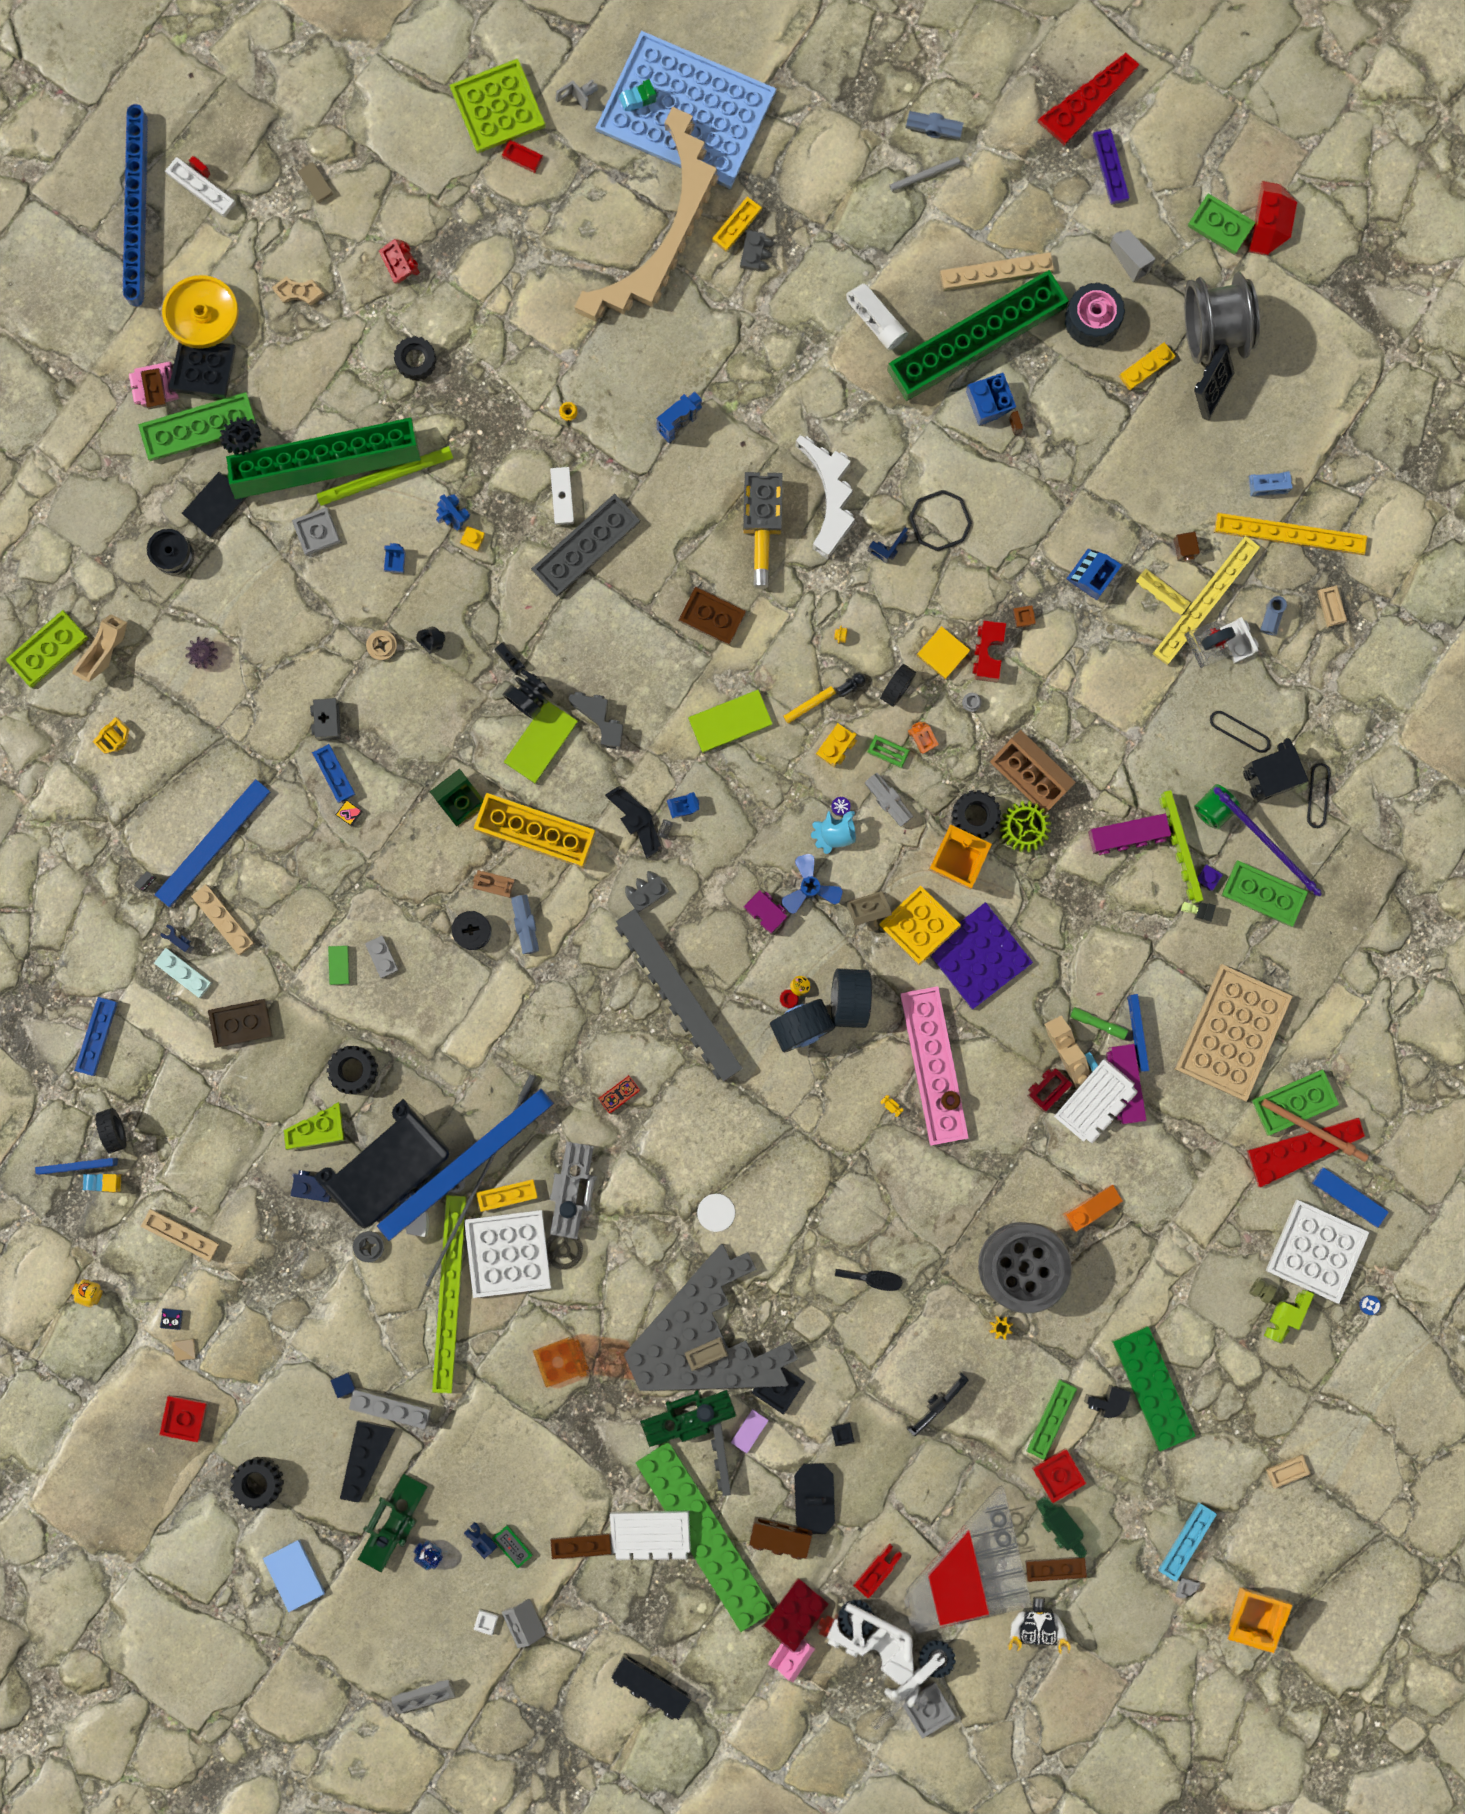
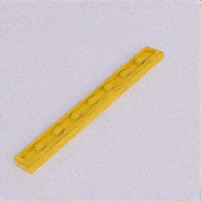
M1217 513L1214 533L1239 537L1247 536L1252 539L1357 555H1365L1368 537L1367 535Z

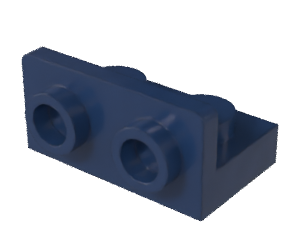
M298 1170V1173L292 1174L294 1179L290 1196L330 1202L331 1196L321 1187L314 1176L310 1175L309 1171Z

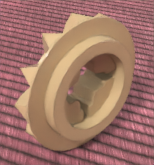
M378 630L372 633L366 643L370 656L380 661L389 659L395 654L397 647L395 637L385 630ZM378 639L383 643H387L385 645V652L381 648L377 649L379 646Z

